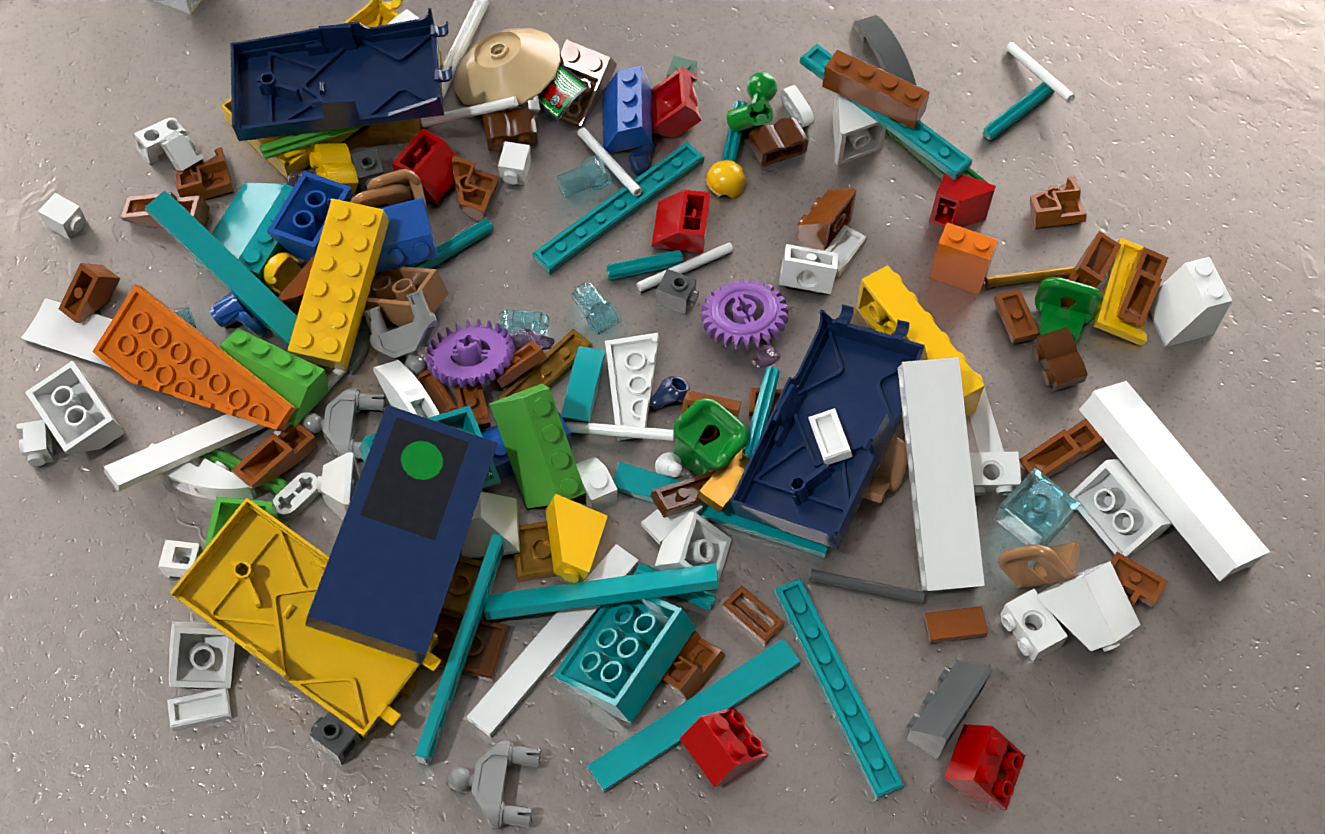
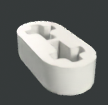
M792 85L782 89L781 99L791 117L797 118L802 128L814 124L812 109L798 88Z
M301 473L275 496L273 502L280 519L290 520L295 518L320 494L317 491V477L312 473ZM304 483H305L306 485H310V484H311V485H312V489H310V490H308L307 488L302 489V484H304ZM284 502L286 504L291 503L292 507L290 509L286 507L282 509L281 504Z

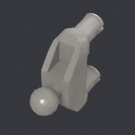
M423 290L406 295L414 319H412V323L390 330L386 328L380 306L363 312L372 333L369 338L372 347L392 358L406 355L405 366L414 376L421 374L426 369V361L422 356L417 355L416 351L429 346L438 324L436 316L433 315V312L430 313Z
M347 389L326 406L324 419L318 414H307L302 419L301 425L313 435L323 430L326 443L338 457L347 452H353L355 459H363L359 451L362 442H355L354 440L357 413L360 410L384 411V405H386L385 393H361L358 389Z
M503 740L476 761L474 774H471L470 771L463 767H455L448 775V784L456 791H463L472 786L473 800L491 827L499 828L503 824L530 827L532 807L505 805L504 796L509 767L512 764L539 768L541 748L514 746L512 741Z

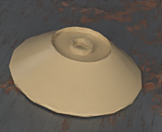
M512 28L491 34L475 44L460 60L453 76L454 92L467 106H475L514 96L518 100V106L540 94L555 78L561 62L559 45L549 34L533 28Z

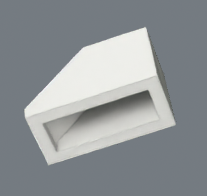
M594 456L576 464L586 491L582 496L588 508L600 512L618 504L617 487L602 462Z

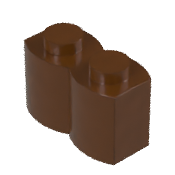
M528 107L516 108L508 112L495 111L483 115L489 151L502 152L505 142L530 145V147L538 143L534 113Z
M795 117L782 118L774 125H759L750 132L749 144L761 166L771 165L784 158L787 159L801 155L807 151L809 142Z
M1068 327L1036 337L1034 346H1032V352L1036 361H1040L1045 369L1042 370V375L1046 385H1051L1053 391H1057L1085 382L1088 376L1087 370Z

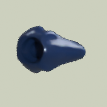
M653 141L652 144L641 146L629 156L630 167L637 177L652 166L651 156L657 147Z
M669 376L661 382L658 390L651 397L649 407L657 410L671 402H683L687 391L690 390V386L682 377Z

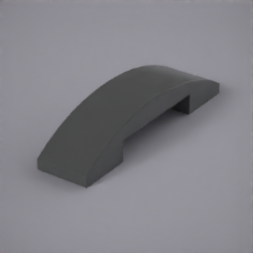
M877 15L854 21L853 25L863 42L867 41L883 70L916 85L906 55L888 25Z

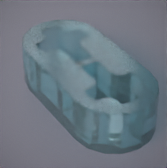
M504 310L499 314L498 323L501 331L503 328H506L509 334L538 336L548 333L550 318L547 314L537 311Z

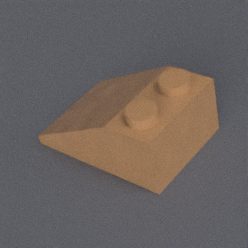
M401 266L374 273L364 310L367 311L380 306L383 319L401 327L412 323V319H414L406 295L423 290L430 313L433 312L434 314L449 293L437 269Z

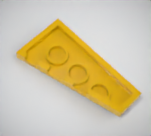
M1120 238L1118 243L1121 244V247L1110 266L1102 293L1103 302L1096 315L1093 327L1143 346L1147 342L1144 324L1140 328L1116 317L1132 265L1138 251L1143 246Z

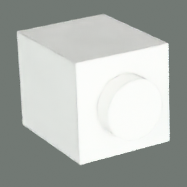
M512 142L504 143L498 164L500 181L508 184L525 185L531 163L530 145Z
M56 193L38 211L46 227L69 240L76 232L83 228L86 222L80 206Z

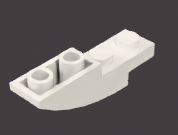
M399 360L374 367L373 371L391 406L425 418L439 415L436 406L421 383Z
M204 459L198 465L195 461L190 460L162 473L169 486L206 499L216 500V497L254 500L257 496L254 489H251L234 473L230 472L227 466L218 461L213 463Z

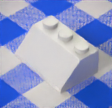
M73 360L25 392L66 454L102 449L125 433L86 375Z
M1119 459L1105 460L1067 496L1114 554L1119 552L1126 557H1130L1152 543L1172 525L1166 515Z

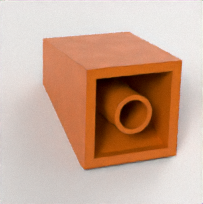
M946 223L938 243L929 278L979 295L993 260L998 239Z

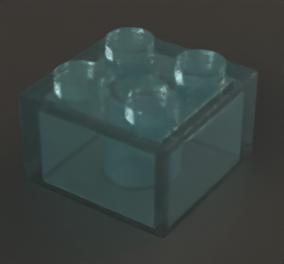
M1034 468L999 505L994 520L1025 545L1039 544L1047 546L1074 517L1080 503Z

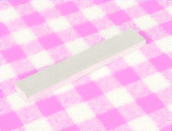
M225 414L104 466V473L118 492L259 431L265 428V426Z

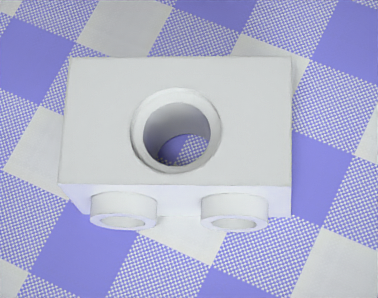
M786 244L780 269L779 285L811 290L816 293L831 294L837 272L838 253Z
M1018 451L970 453L975 496L985 495V492H996L997 495L1002 496L1011 495L1021 485ZM983 470L992 471L995 474V480L987 479L983 474Z
M1035 589L1006 603L1000 614L1003 626L1007 631L1014 634L1018 640L1017 643L1020 651L1025 656H1029L1032 662L1061 648L1068 637L1053 614L1039 601L1038 593ZM1025 623H1031L1035 625L1037 630L1033 631L1028 629Z

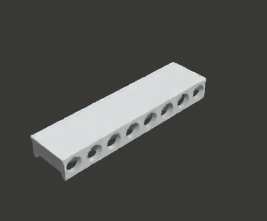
M959 357L902 362L898 367V377L922 591L985 586Z
M1127 381L1101 388L1091 393L1092 395L1079 409L1080 412L1219 581L1244 568H1251L1263 556L1270 553Z

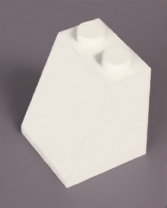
M837 93L835 94L833 107L836 164L840 165L881 150L886 132L885 127Z
M1210 257L1184 263L1158 288L1148 313L1164 346L1168 347L1214 335L1231 305L1232 299Z
M1110 561L1077 573L1076 578L1072 580L1057 582L1037 594L1039 601L1090 651L1103 648L1104 652L1121 645L1120 642L1133 636L1132 631L1140 626V622Z

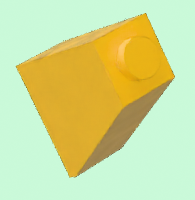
M557 494L554 495L546 508L554 574L561 576L570 583L583 582L590 572L608 516Z

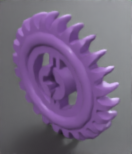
M740 279L738 283L730 281L729 286L722 284L719 286L720 291L713 290L711 296L705 298V304L701 307V321L703 322V329L708 333V337L711 338L715 334L716 344L720 342V339L724 338L725 348L728 347L731 341H734L736 350H738L741 342H744L746 349L749 350L751 341H754L757 348H760L761 338L765 339L767 344H770V334L778 338V328L784 331L785 324L788 322L789 308L786 305V299L781 296V292L774 290L772 285L765 286L763 281H759L756 284L754 279H750L748 282ZM754 301L759 303L764 309L763 315L758 320ZM732 303H734L732 306L733 321L729 320L725 315L726 309Z
M468 319L466 321V329H462L458 322H456V332H452L449 327H446L447 337L442 336L438 332L439 343L432 339V348L430 346L427 347L426 361L428 370L432 372L434 378L440 379L442 383L449 382L450 386L459 384L460 387H466L467 384H470L471 387H474L478 382L483 385L486 384L487 379H496L495 375L503 374L504 368H508L511 365L510 361L514 358L515 345L512 336L508 334L506 328H503L501 333L499 323H496L495 329H493L490 320L487 321V326L482 328L480 319H477L475 328H472ZM481 345L485 346L489 350H482ZM453 361H460L462 366L455 364Z

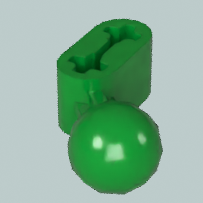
M757 72L749 78L747 93L752 99V103L729 110L726 115L727 124L733 132L751 129L772 121L773 111L768 102L774 99L778 91L777 81L773 75L767 72Z

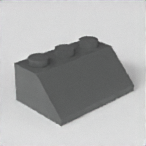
M957 660L952 668L946 666L937 680L941 683L937 691L931 689L922 704L926 707L921 715L915 712L909 721L907 728L910 729L907 740L938 759L984 689L993 669L987 665Z

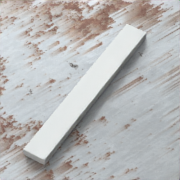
M616 544L584 581L628 576L639 564V560ZM602 605L558 611L469 713L467 719L491 738L596 615Z

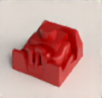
M683 66L651 89L652 132L661 136L678 138L702 121L700 109L697 108V96L692 86L697 77Z

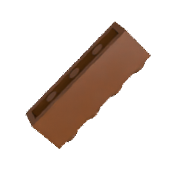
M838 49L824 70L822 87L912 129L916 127L926 111L929 91Z

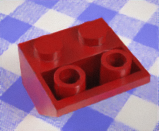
M422 128L392 162L393 172L408 169L417 174L420 178L425 198L437 205L455 184L452 158L453 155H457L443 139Z
M944 173L936 192L929 223L944 228L946 223H950L963 228L986 220L996 186L964 174L953 180Z
M682 190L659 201L652 247L703 253L709 215L710 192Z
M734 707L701 716L679 738L713 787L733 781L769 755L764 749L762 741L753 734L745 723L742 714L736 711Z
M964 724L944 778L961 793L999 809L1007 810L1023 766L1025 755L993 726Z

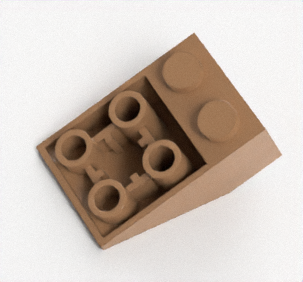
M566 39L560 52V63L589 87L576 97L560 118L582 127L603 95V90L610 82L617 63L610 56Z

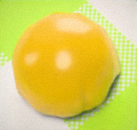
M722 160L714 163L706 174L707 187L717 197L728 195L731 199H734L742 194L747 186L742 167L731 160Z
M286 252L278 253L270 258L263 270L266 286L280 295L302 270L296 263L299 260Z

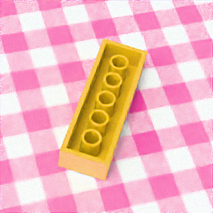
M331 199L287 351L312 364L347 371L389 224V219L384 209Z
M887 265L861 279L855 308L872 330L892 335L896 330L897 320H903L910 323L909 332L905 339L924 344L928 360L959 357L965 415L967 417L974 413L985 386L981 376L970 368L965 356L961 352H957L951 344L948 335L943 331L941 332L937 327L932 315L924 311L916 295L913 292H909L903 285L899 274L893 272Z

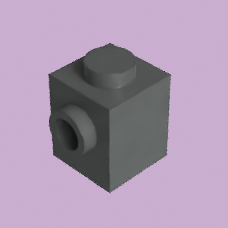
M376 147L351 154L361 192L367 191V184L373 178L384 174Z
M667 269L657 288L656 303L686 314L689 306H694L698 299L699 291L696 290L697 279Z
M328 712L324 718H319L311 729L310 737L313 744L341 765L361 743L358 732L331 712Z

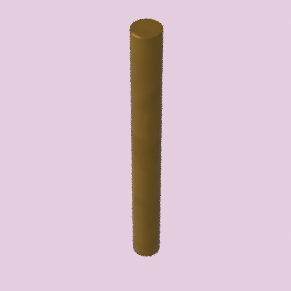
M1075 266L985 277L986 287L1042 281L1050 277L1065 278L1070 276Z

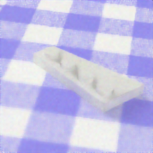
M658 333L605 341L615 425L644 428L647 426L659 344ZM617 436V440H618V441H620V440H627V439H633V438H630V437H618V436Z

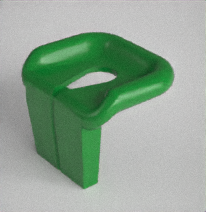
M1050 277L1041 281L1035 295V306L1041 312L1038 336L1068 327L1075 344H1077L1083 324L1091 322L1099 311L1103 302L1102 293L1092 286L1058 277ZM1069 297L1074 299L1076 303L1070 308L1065 309L1062 308L1061 298Z
M702 398L695 401L676 420L673 427V433L676 437L673 453L697 476L709 472L711 468L717 470L726 466L744 448L748 441V431L745 425L718 401L710 398ZM707 426L718 428L720 432L719 438L705 446L698 441Z

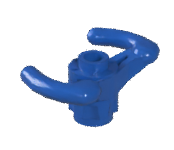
M231 292L213 304V308L210 309L213 319L220 327L230 326L238 321L256 335L264 336L267 332L265 325L253 317L250 310Z

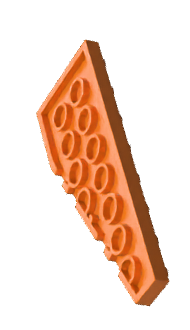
M134 285L92 351L131 383L246 419L268 428L282 431L296 410L293 404L140 285Z

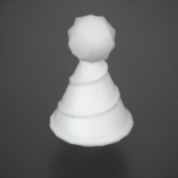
M667 452L660 455L655 463L656 473L676 478L682 473L681 459L674 453Z

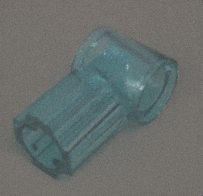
M595 155L585 159L580 167L556 176L560 191L565 197L590 187L594 190L602 189L612 180L601 158Z
M584 282L580 284L572 293V299L585 314L589 327L596 335H600L621 322V317L616 307L611 302L606 303L591 283Z

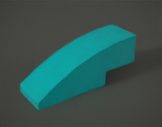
M578 347L561 415L565 423L566 421L591 423L606 353L605 350Z

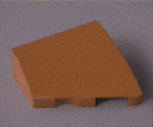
M222 147L215 149L216 156L208 161L201 159L189 168L174 175L180 198L200 196L205 200L234 191Z
M453 155L452 166L459 208L471 218L481 221L485 218L498 185L499 176L475 169V162Z
M1075 176L1068 177L1067 183L1060 187L1054 184L1048 187L1046 191L1030 196V209L1035 228L1086 222L1087 213L1080 200L1081 189Z
M694 630L662 677V680L679 695L689 700L726 655L721 649L701 638L697 631Z

